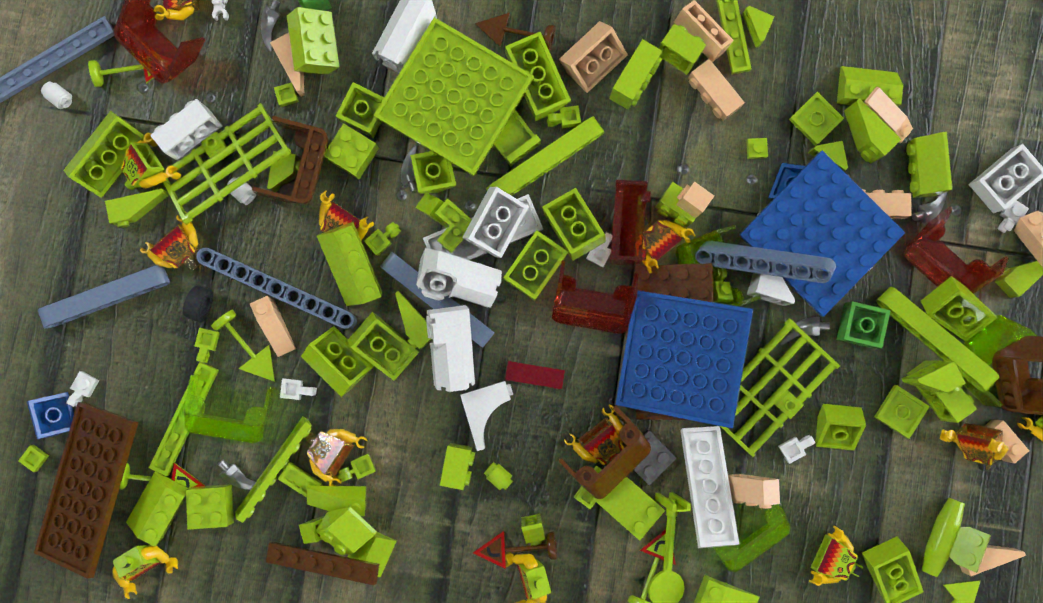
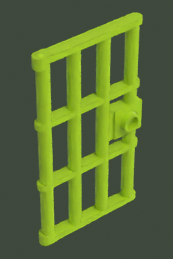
M261 103L257 105V108L232 125L226 126L220 133L214 132L202 140L201 146L192 149L188 155L171 165L180 170L194 159H196L199 165L173 184H170L168 178H166L167 181L163 182L183 223L186 225L216 202L224 200L225 196L250 179L256 178L259 173L284 156L287 157L292 154ZM263 114L266 121L237 140L234 132ZM268 128H271L274 135L245 154L242 146ZM229 136L233 143L226 146L223 140ZM279 141L282 149L253 168L249 160ZM237 150L241 157L211 177L208 169ZM206 152L210 159L203 162L200 155ZM245 164L249 171L219 191L215 183ZM203 173L207 180L178 199L175 191ZM211 187L214 195L186 213L183 205Z
M790 318L765 347L758 350L759 353L743 369L741 382L764 358L773 364L768 372L749 391L742 385L740 386V391L745 396L737 403L736 415L750 401L759 409L735 434L727 427L720 426L752 457L755 456V452L779 427L782 428L784 426L783 423L788 418L791 419L804 406L802 403L812 396L811 393L835 368L838 369L840 367L832 357ZM794 329L801 337L776 362L769 353ZM808 342L815 349L814 352L790 375L783 366ZM822 355L829 364L804 388L797 380ZM780 371L788 379L762 405L754 397ZM793 384L801 391L797 398L788 391ZM773 405L782 412L778 418L768 411ZM766 414L773 423L748 448L741 441L742 437Z

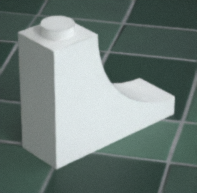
M506 381L460 395L477 451L485 449L484 429L490 414L498 406L511 400L510 396L513 395L510 384L506 385Z

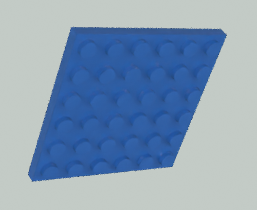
M822 150L754 218L739 236L750 247L832 259L836 263V269L831 279L826 283L783 277L820 316L824 317L905 232Z
M635 290L616 405L733 428L754 309Z

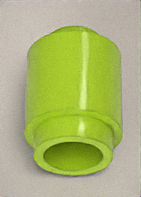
M493 462L483 473L487 476L486 479L499 490L502 488L506 490L513 482L510 479L512 475L499 463Z

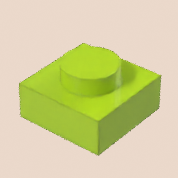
M292 82L274 87L280 107L299 102Z
M767 138L746 140L747 159L768 157Z
M30 445L19 459V462L32 472H38L49 455L37 446Z

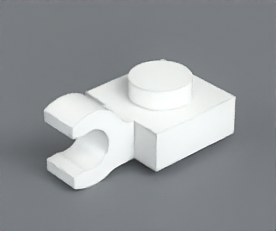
M212 0L214 5L212 16L216 21H218L220 13H223L225 20L229 19V14L225 10V3L228 0Z
M1017 200L1000 213V216L1004 219L999 225L998 230L1003 233L1007 230L1011 231L1014 225H1017L1019 218L1025 216L1029 208Z
M607 232L605 234L606 242L591 250L586 258L601 267H604L612 252L607 247L613 235Z
M79 371L70 387L75 392L68 398L67 404L74 407L77 406L78 402H82L84 396L90 397L99 380L85 372Z
M283 378L280 398L301 400V395H316L317 388L304 387L302 380Z
M810 435L803 437L800 441H798L797 437H793L778 447L787 463L790 464L805 456L804 449L815 444V441Z

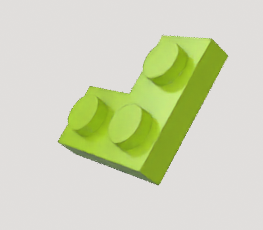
M447 198L434 214L449 226L437 239V242L452 253L462 242V237L472 219Z

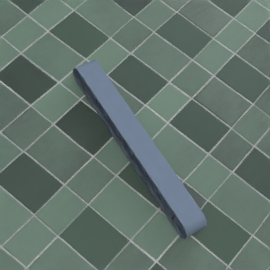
M202 248L197 252V260L200 264L338 327L352 329L357 323V318L353 313L215 250ZM211 253V260L206 262L205 256ZM225 261H228V268L226 270H223L222 264ZM245 268L246 275L241 278L239 275L240 270ZM262 276L264 279L263 284L258 286L257 278ZM280 284L281 291L275 294L274 287ZM293 292H297L299 295L295 302L291 300ZM314 299L316 307L310 310L308 303ZM331 307L334 313L328 318L325 311ZM349 315L351 323L345 326L342 320L344 316Z

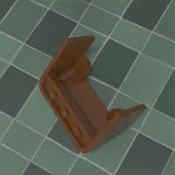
M273 116L272 120L278 127L296 131L294 141L298 147L304 149L295 184H284L280 188L279 193L253 187L252 191L260 196L286 203L307 204L312 200L329 140L328 135L321 128Z
M1025 336L994 353L992 366L993 370L999 375V379L996 381L999 404L1007 411L1043 415V380L1040 378H1030L1028 361L1043 362V337Z
M616 405L612 406L611 409L625 423L620 430V438L627 446L606 467L597 473L592 467L583 466L575 473L561 457L558 459L564 468L596 499L605 498L651 451L649 441Z

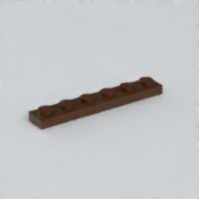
M277 542L269 543L266 558L267 563L369 585L377 584L380 565L378 563Z

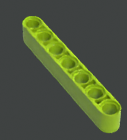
M594 116L590 117L493 182L486 190L488 191L489 187H498L513 196L604 134V130Z
M889 287L876 300L882 309L890 310V316L942 360L955 361L961 375L978 390L986 392L999 379L996 371L896 288Z

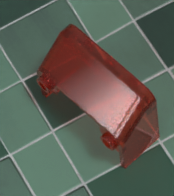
M125 0L114 28L115 38L159 83L172 81L196 61L206 39L201 37L181 42L177 49L155 27L157 22L155 15L157 13L150 5L151 0Z
M616 180L610 264H642V261H646L647 249H643L646 203H650L651 191H647L648 181Z
M949 206L928 222L907 245L904 256L937 287L952 276L974 294L1004 273L1009 258L1005 256L992 266H989L980 259L972 260L968 264L960 259L939 240L945 234L946 228L944 224L953 210Z
M562 260L553 304L552 319L560 324L612 333H624L628 329L637 298L639 274H634L631 286H617L613 294L576 288L577 282L575 278L563 275L565 261Z

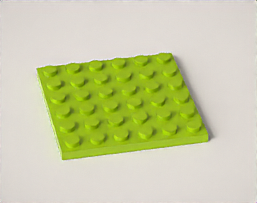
M434 17L376 110L374 117L475 176L534 79V75Z

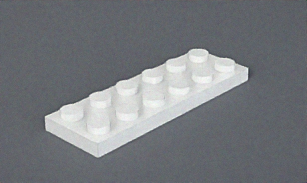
M529 194L517 199L529 207L509 244L534 234L536 230L539 232L543 230ZM447 228L423 238L427 248L467 260L487 254L486 251L465 239L450 253L437 242V239Z
M720 426L682 428L680 431L698 548L739 545Z

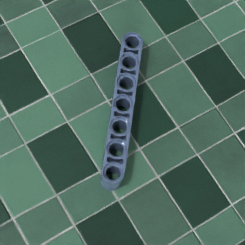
M715 241L704 242L695 255L696 260L700 264L712 263L714 267L817 283L828 282L836 269V263L827 257Z
M392 251L380 265L382 269L433 309L460 306L449 296H444V299L440 301L425 297L422 294V289L416 285L418 272ZM470 314L471 339L483 348L494 332Z
M156 265L39 308L38 313L43 328H52L170 284L165 267Z

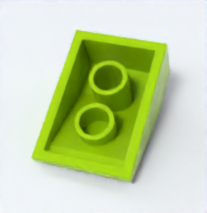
M860 98L844 110L857 150L865 161L873 163L882 158L901 140Z
M952 276L921 300L928 316L964 341L969 340L997 319V316L984 303Z
M374 312L365 319L347 340L351 349L393 381L419 353L417 349H414L406 339Z
M625 477L605 498L596 499L592 497L593 500L639 541L665 512L659 504L628 477Z
M897 536L862 552L866 566L885 603H902L924 592L910 551Z
M704 575L694 603H758L759 596Z

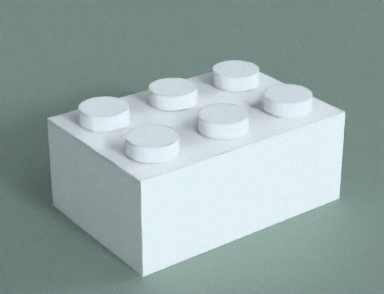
M195 99L188 102L179 113L173 114L164 125L155 128L154 133L150 136L165 154L179 161L190 153L192 149L200 145L202 140L219 130L222 124L205 105Z
M1021 144L1010 149L968 185L993 213L1005 210L1043 178V167L1029 150Z
M489 187L462 238L494 257L502 258L529 206L498 187Z

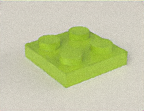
M818 92L789 118L815 146L844 119Z
M894 385L874 418L905 438L910 439L930 406L898 385Z

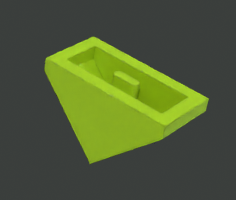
M748 6L742 15L754 45L758 48L765 40L775 16Z
M843 141L817 145L809 151V154L815 157L823 150L843 171H846L848 168Z
M425 193L415 208L445 228L449 227L434 214L444 202L429 193Z

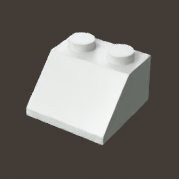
M753 273L747 295L782 306L794 304L795 299L783 277Z

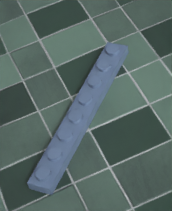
M103 16L0 77V103L115 36L116 32L109 20Z

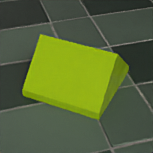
M432 151L410 155L418 193H439L456 186L451 162Z
M376 532L355 553L348 554L347 557L380 564L378 577H381L397 541Z

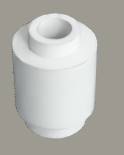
M47 82L43 85L41 89L43 97L58 109L67 108L71 105L72 95L60 85L53 82Z
M233 177V178L227 183V185H229L230 183H232L233 181H235V180L238 179V178ZM247 182L230 193L240 203L245 205L251 203L256 197L252 187Z

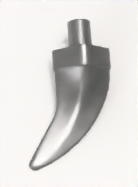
M273 0L270 7L265 6L261 17L262 38L270 52L272 51V45L270 44L272 42V29L281 15L277 11L281 3L277 0Z
M414 145L408 152L401 168L402 185L404 188L409 187L411 193L418 192L410 155L416 154L417 145Z
M947 192L940 194L933 202L920 205L917 213L912 214V219L914 221L921 220L923 224L935 219L945 204Z
M820 317L805 318L796 323L807 335L820 336V330H830V322H820ZM792 329L781 340L780 344L784 345L800 335Z
M222 459L217 464L223 470L219 475L235 487L251 490L256 483L246 478L235 463L228 465Z

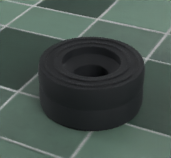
M195 285L185 299L183 316L196 322H202L212 306L213 291L200 285Z

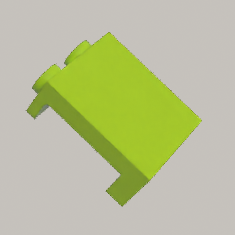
M515 108L493 145L511 167L541 145V140L537 134L534 135Z

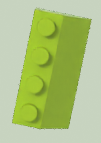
M541 32L505 46V54L508 60L534 75V79L524 93V97L535 121L547 117L548 114L555 113L571 102Z
M110 111L63 171L69 178L102 198L123 172L121 166L130 143L143 141L144 134Z
M354 222L317 235L346 306L364 304L382 297L381 287Z

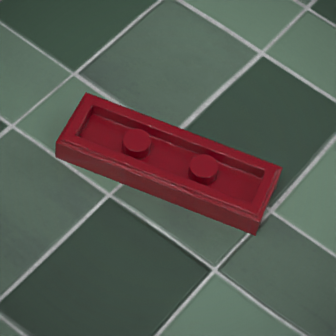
M508 361L505 380L562 389L565 370Z

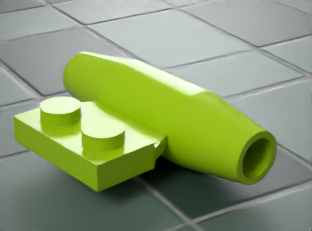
M948 498L938 514L925 548L922 565L923 572L938 577L949 557L957 565L973 572H978L991 535L972 527H961L964 503Z

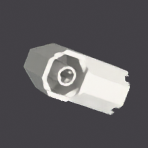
M432 0L399 1L372 52L373 57L377 61L381 58L384 66L397 73L401 72L434 17L437 18Z
M425 248L420 259L416 285L422 289V294L425 297L438 301L443 300L444 296L449 295V298L456 297L491 308L498 293L496 288L501 283L502 271L442 251Z
M463 305L427 310L428 338L433 339V343H430L435 388L441 390V387H446L448 392L468 389L470 383L472 386L475 384L469 308Z

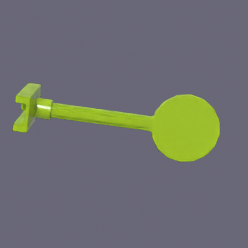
M669 492V498L660 493H655V501L666 507L667 525L663 571L653 576L649 582L648 597L652 603H678L683 596L685 588L681 576L672 571L675 523L678 512L690 511L691 503L674 492Z

